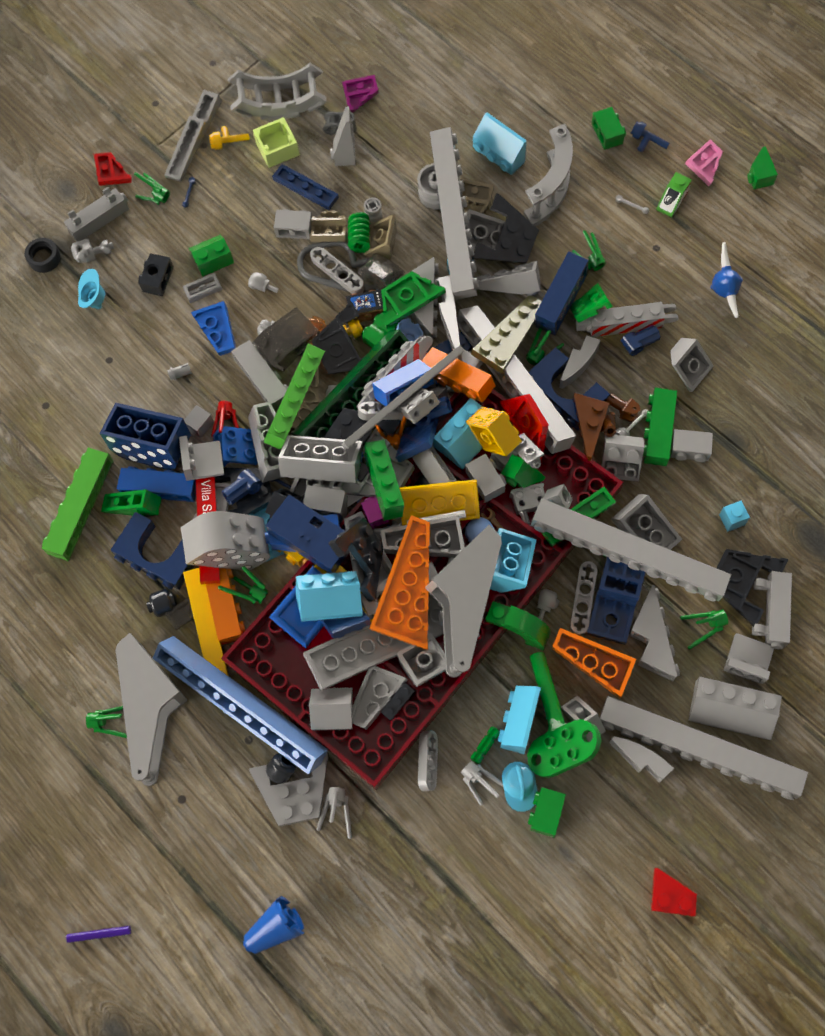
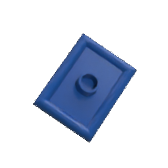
M312 566L305 575L322 573ZM296 586L269 616L272 621L305 648L324 627L320 620L301 622L296 598Z

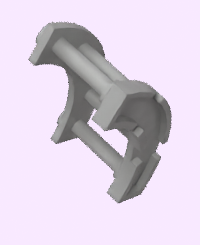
M311 63L298 71L276 77L255 76L238 69L228 78V82L237 85L238 99L231 105V111L249 118L257 116L260 117V120H278L283 117L290 119L300 116V113L307 110L311 112L327 102L326 96L317 92L315 78L322 74L323 71ZM309 82L310 92L300 97L299 86ZM244 88L255 90L256 101L245 98ZM293 88L294 100L282 102L280 90ZM262 91H274L275 103H263Z
M566 124L549 130L555 148L547 152L551 168L540 182L525 190L533 206L524 211V216L534 226L547 220L550 214L559 208L569 187L573 145Z

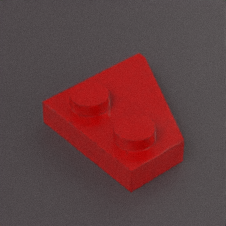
M111 152L94 154L99 186L132 183L130 174L124 171L123 166L116 161Z
M654 868L651 911L695 917L697 894L659 868Z

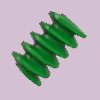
M356 212L348 218V247L356 253H365L370 249V217L366 213Z

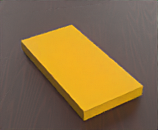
M476 479L399 487L404 502L403 517H401L402 526L407 525V520L410 519L411 515L423 518L465 510L466 518L459 519L460 521L480 519Z

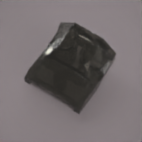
M377 253L358 270V274L361 275L362 279L368 283L374 282L378 290L384 289L405 274L398 265Z

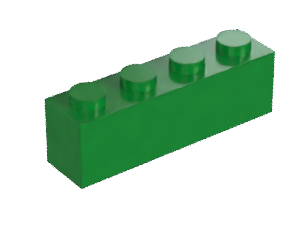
M655 388L653 394H649L648 405H651V409L647 411L646 422H649L648 428H645L643 437L647 439L643 451V456H645L644 463L660 466H667L677 390Z
M385 440L365 443L364 457L383 521L403 517L404 502Z

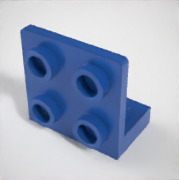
M223 426L222 433H219L218 428L213 434V441H220L223 467L229 462L258 464L251 429Z

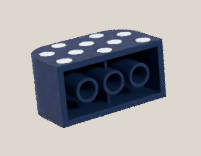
M116 402L100 431V435L108 448L119 457L166 470L175 469L181 458L179 437L187 436L188 441L191 437V433L181 417Z

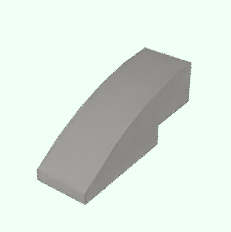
M586 335L581 350L573 348L561 377L559 388L563 389L571 384L588 368L599 349V339Z
M615 736L609 742L638 773L645 768L659 783L674 769L659 755L638 743Z

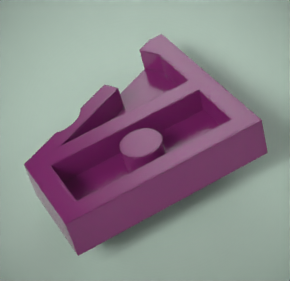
M375 75L342 81L347 107H349L352 113L378 94Z

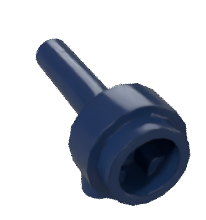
M642 121L635 123L630 134L637 140H639L640 136L644 137L637 148L638 151L643 152L649 141L667 149L670 143L645 130L646 123Z

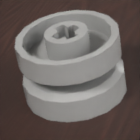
M432 163L426 165L418 174V197L424 206L430 209H441L435 165Z

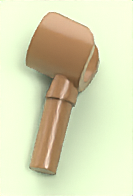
M487 508L490 511L488 518L484 513H481L482 518L491 521L497 529H504L495 518V512L492 509Z

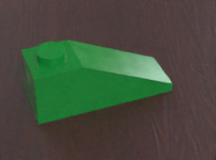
M147 489L105 494L101 512L131 516L137 512L144 517L156 516L159 513L161 497Z

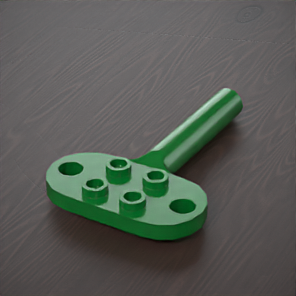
M536 652L530 655L529 658L537 686L541 687L540 697L549 728L544 735L539 736L532 742L528 750L527 759L531 771L538 776L550 778L594 758L600 749L601 735L597 726L592 722L579 719L567 724L565 723L545 653ZM589 732H592L593 738L590 742H587L586 736ZM540 755L541 763L537 766L536 758Z

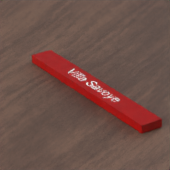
M215 477L196 479L197 516L217 511ZM199 566L201 585L220 583V568Z

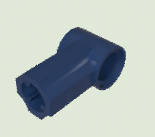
M651 325L637 333L630 332L622 337L621 343L630 356H635L644 347L659 341L661 336L657 327Z
M448 397L439 398L440 403L415 424L424 427L430 424L432 419L451 413L452 407Z
M246 469L238 475L237 481L221 492L226 501L233 505L248 493L255 494L262 487V482L251 470Z

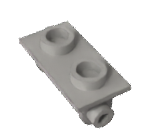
M523 433L519 436L522 442L514 451L532 468H539L541 465L540 457L544 453Z

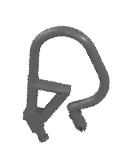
M347 242L314 243L306 246L299 253L297 267L299 273L305 279L346 292L349 291L332 278L330 280L307 273L303 266L306 254L315 247L341 246L348 251L351 267L361 268L363 266H370L373 263L370 258L358 259L356 261L355 252L349 249ZM364 284L365 289L363 293L370 290H378L377 284Z

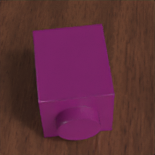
M369 497L361 503L367 522L372 529L389 523V520L383 521L377 497Z

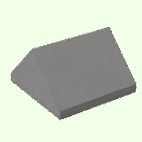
M326 688L322 691L320 689H311L309 701L311 730L353 729V689Z

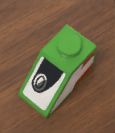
M676 172L667 185L656 210L672 218L689 192L692 179Z

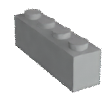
M248 340L232 350V355L265 402L270 401L273 409L276 411L283 400L288 386L280 382L281 377L276 370L272 371L269 360L260 355L262 352L258 345H253Z

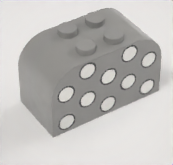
M213 511L197 516L181 527L186 564L243 570L242 567L245 566L249 571L261 565L270 558L269 547L265 540L264 519L259 516L226 511Z

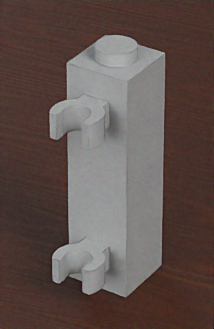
M107 187L102 190L104 196L78 213H75L74 210L68 212L67 214L70 218L64 221V224L69 233L76 241L83 240L129 210L126 203L128 199L123 192L119 193L116 188L110 191V188Z
M771 571L767 580L756 578V581H754V590H767L766 626L754 624L752 635L765 636V643L771 645V648L783 649V647L790 643L792 573Z

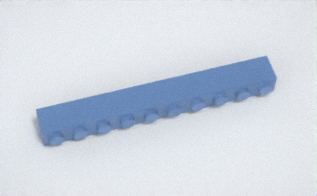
M174 636L158 644L152 659L305 773L310 774L321 765L328 751L326 747Z

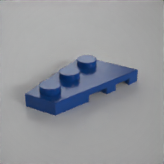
M224 301L191 312L220 356L230 353L236 348L227 305Z

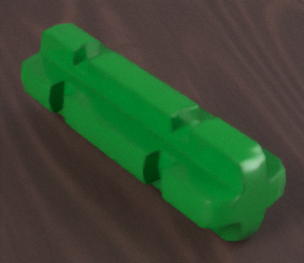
M493 726L490 727L487 732L488 735L484 736L476 748L477 751H474L471 756V760L476 764L481 763L484 758L483 756L487 754L493 745L494 739H497L500 731Z

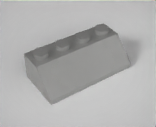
M288 435L278 457L280 476L356 483L360 472L363 441L355 442L346 450L341 445L345 441L342 439Z
M699 677L695 682L688 721L771 740L779 717L782 696Z

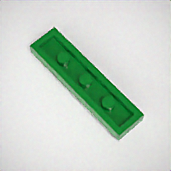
M603 487L570 510L594 519L615 505L616 501L606 488ZM541 532L552 547L562 541L553 537V534Z

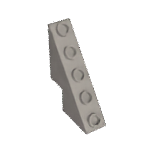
M434 257L412 270L419 274L420 277L427 278L438 286V280L435 279V274H438V263H435ZM438 298L410 314L416 324L420 325L424 334L432 337V339L437 337V326H434V321H437V310H434V305L438 306Z
M652 585L629 636L647 644L638 665L670 681H674L677 676H680L678 665L674 664L673 657L675 652L673 645L669 644V628L664 625L663 618H665V612L663 607H660L658 601L660 599V592L658 588H655V585Z

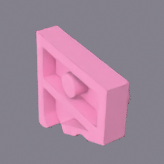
M710 139L685 164L704 183L710 186L723 151Z

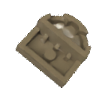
M460 178V181L463 180L465 191H462L467 201V207H464L465 212L470 209L482 214L485 213L491 204L494 185Z
M327 210L322 211L320 216H313L311 218V242H346L347 227L345 215L340 216L338 211Z

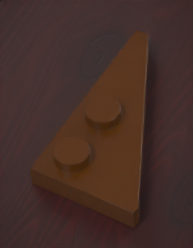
M574 393L573 402H575L580 434L584 442V452L587 460L591 461L609 403Z

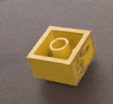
M481 406L466 421L485 451L507 456L522 442L518 435V430L512 426L509 421L510 417L504 411Z

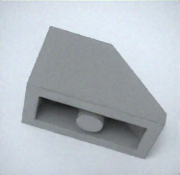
M578 696L561 706L570 721L581 719L592 722L597 726L600 735L606 731L598 714ZM589 732L586 736L588 742L593 738L592 732Z

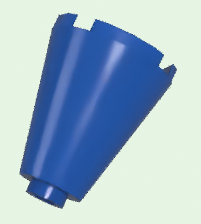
M282 896L277 898L244 935L243 945L248 952L256 954L304 934L302 931L304 929L302 919L295 908L292 910L289 908L288 904L290 902L288 899Z

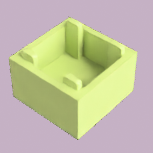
M284 117L253 130L255 142L268 168L300 155L297 141Z

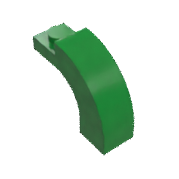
M493 601L486 617V622L520 635L525 640L526 645L545 650L551 630L546 623L536 616L511 605V607Z

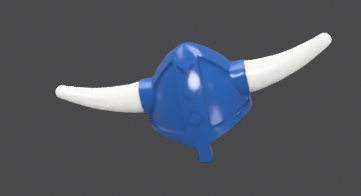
M723 242L721 252L722 268L715 274L710 288L719 296L727 298L732 313L737 318L736 294L739 292L743 280L736 271L731 269L726 243Z

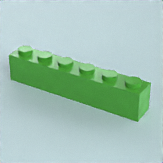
M308 343L264 439V443L281 450L324 355V350Z
M88 447L86 453L82 455L81 464L74 472L71 486L66 490V497L59 505L58 514L50 525V532L43 540L42 549L48 555L69 561L113 463V459L108 453Z

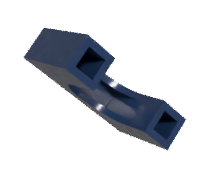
M555 347L528 373L543 390L563 419H565L568 426L574 427L578 431L579 420L576 416L575 402H573V399H565L558 396L551 385L565 370L569 360L568 357ZM597 382L583 394L584 396L605 402L610 397V393Z
M135 512L111 548V552L115 555L114 559L122 564L124 562L131 564L130 567L137 572L141 570L146 572V576L154 581L157 579L163 581L162 584L171 590L173 587L180 590L185 582L183 572L192 570L195 566L186 564L183 540H181L174 553L167 560L159 563L146 561L143 558V547L156 526L152 520Z

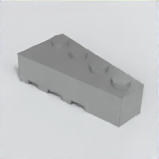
M270 401L253 405L248 417L262 483L283 478L280 476L278 463L281 450L264 443V439L276 415Z
M459 515L428 521L430 522L429 556L455 558L465 548ZM407 525L380 530L383 549L386 554L397 555Z

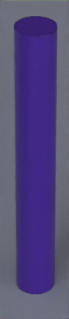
M131 926L66 934V942L131 934Z

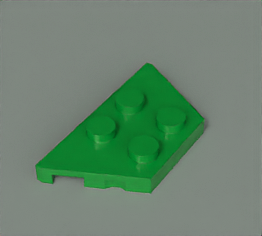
M413 271L381 290L385 327L388 329L446 293L445 288L433 284L431 280L422 278Z
M597 283L580 299L574 301L570 309L579 323L599 313L598 310L603 306H606L607 309L613 306Z

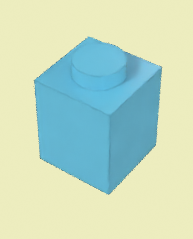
M742 501L723 507L719 514L727 532L745 526L750 518Z

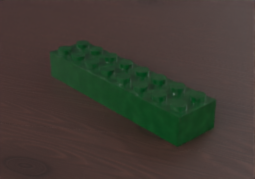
M390 330L291 434L293 436L324 438L343 408L358 411L357 405L363 398L361 393L365 390L364 386L368 382L373 381L377 377L376 373L381 368H385L389 364L388 360L393 355L398 354L401 350L400 347L409 341L400 330Z

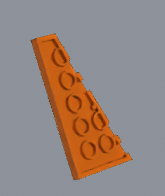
M411 515L370 630L428 650L429 592L425 587L429 584L430 522Z

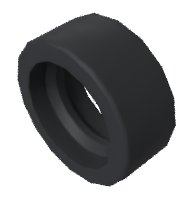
M48 238L34 239L25 248V259L36 272L47 273L55 269L60 263V251L56 244ZM39 250H52V254L47 260L42 262H35L33 260L34 255Z

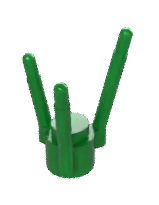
M137 172L134 173L139 179L153 187L152 195L154 196V198L136 195V198L154 202L158 205L160 202L165 203L169 199L170 191L147 173H143L145 177Z
M583 230L585 239L592 251V254L588 256V270L592 268L594 271H598L605 266V259L602 256L594 233H591L592 243L586 230ZM572 250V253L581 256L575 250Z
M541 328L538 329L531 348L526 354V360L530 364L536 366L544 358L545 352L541 348L550 335L551 330L547 331L538 347H535L542 331ZM561 343L556 348L560 350L564 346V343Z
M245 566L242 569L256 584L252 587L236 576L233 579L249 589V595L218 586L219 590L247 599L254 604L256 601L261 604L269 593V590L265 589L266 585L260 582Z
M724 610L680 616L681 620L707 617L696 621V624L708 622L711 628L715 627V629L689 645L688 649L694 648L715 633L722 631L723 626L728 625V617Z
M123 706L87 713L86 726L88 729H94V733L102 732L127 738L126 733L102 728V726L106 725V719L122 717V714H105L121 711Z

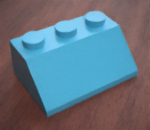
M485 113L473 135V147L478 153L485 155L489 161L496 163L503 171H507L512 175L525 162L526 140L489 113Z
M472 398L447 422L433 440L434 448L462 470L465 468V464L469 463L483 449L466 423L481 407Z
M499 528L497 533L501 537L502 544L490 589L501 593L526 588L536 539Z
M356 571L296 576V598L301 622L362 616L360 583Z
M516 686L515 691H510L508 703H511L510 711L506 710L503 718L506 727L505 730H500L498 742H502V749L525 754L541 687Z

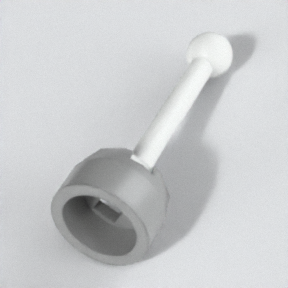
M644 409L642 414L627 428H618L615 435L630 436L629 431L644 416L646 417L649 410Z

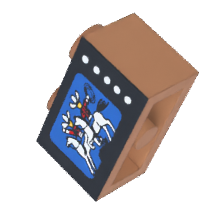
M381 289L346 296L347 304L352 301L359 314L357 319L360 322L373 320L378 313L383 312Z

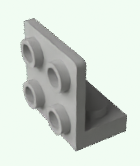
M187 436L179 437L182 467L186 481L224 475L220 441L193 444L192 442L189 443Z
M736 633L723 671L764 684L770 675L768 667L774 648H771L769 644Z

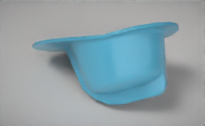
M94 269L86 270L80 277L78 304L81 308L101 309L102 302L105 299V290L100 285L98 272Z
M523 762L508 764L502 773L507 803L516 811H528L535 805L533 800L535 793L538 792L534 773Z

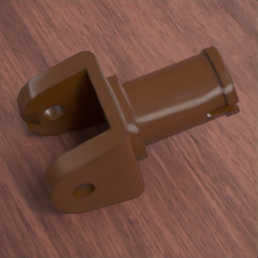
M613 393L610 394L606 402L619 411V418L628 422H634L638 418L640 405L632 398L629 401H624Z
M609 412V415L605 416L601 432H604L607 437H612L616 433L614 412Z

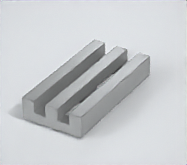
M215 273L182 286L190 303L222 290Z

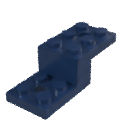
M607 557L587 635L626 645L635 606L639 600L645 576L644 571L633 570L627 564L613 562ZM607 616H614L617 622L614 625L608 624L606 622Z

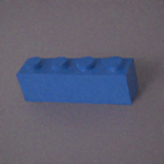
M129 466L128 468H121L117 490L119 492L147 489L161 497V499L195 502L196 479L186 481L184 472L175 473L172 470H164L163 472L153 468L142 470Z

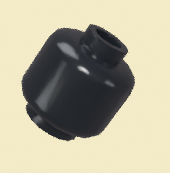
M167 589L151 593L149 602H146L149 612L154 613L156 617L171 614L174 612L175 607H177L174 593L169 592Z
M280 753L275 754L266 766L267 776L270 780L279 784L287 782L296 770V765Z

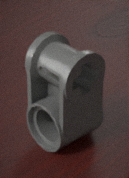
M329 111L325 113L324 119L326 123L323 126V131L326 134H336L343 112ZM350 112L353 129L355 132L357 129L354 114Z

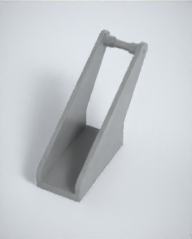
M490 525L470 542L425 587L442 606L445 666L447 674L451 677H457L470 668L502 544L500 535Z
M129 633L117 644L116 657L131 773L135 780L142 781L146 786H152L158 780L168 718L187 699L156 661L152 659L141 643Z

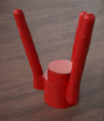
M220 401L218 403L211 437H213L217 430L218 422L219 433H222L224 420L230 419V416H232L234 427L239 428L236 410L232 409L233 404L230 401Z

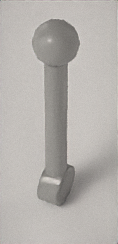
M621 195L616 196L615 200L617 203L623 202L641 210L644 214L649 213L648 207L643 208L623 199Z

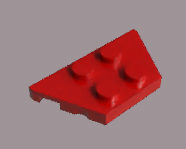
M531 394L501 401V406L510 417L513 426L518 430L519 436L524 433L544 452L549 424Z

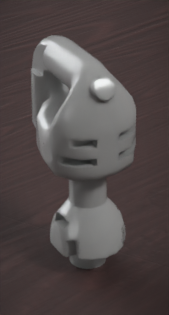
M89 239L77 241L71 246L74 259L81 263L96 260L95 255L99 253L111 254V249H114L113 243H108L107 240L102 241L100 246L92 248Z

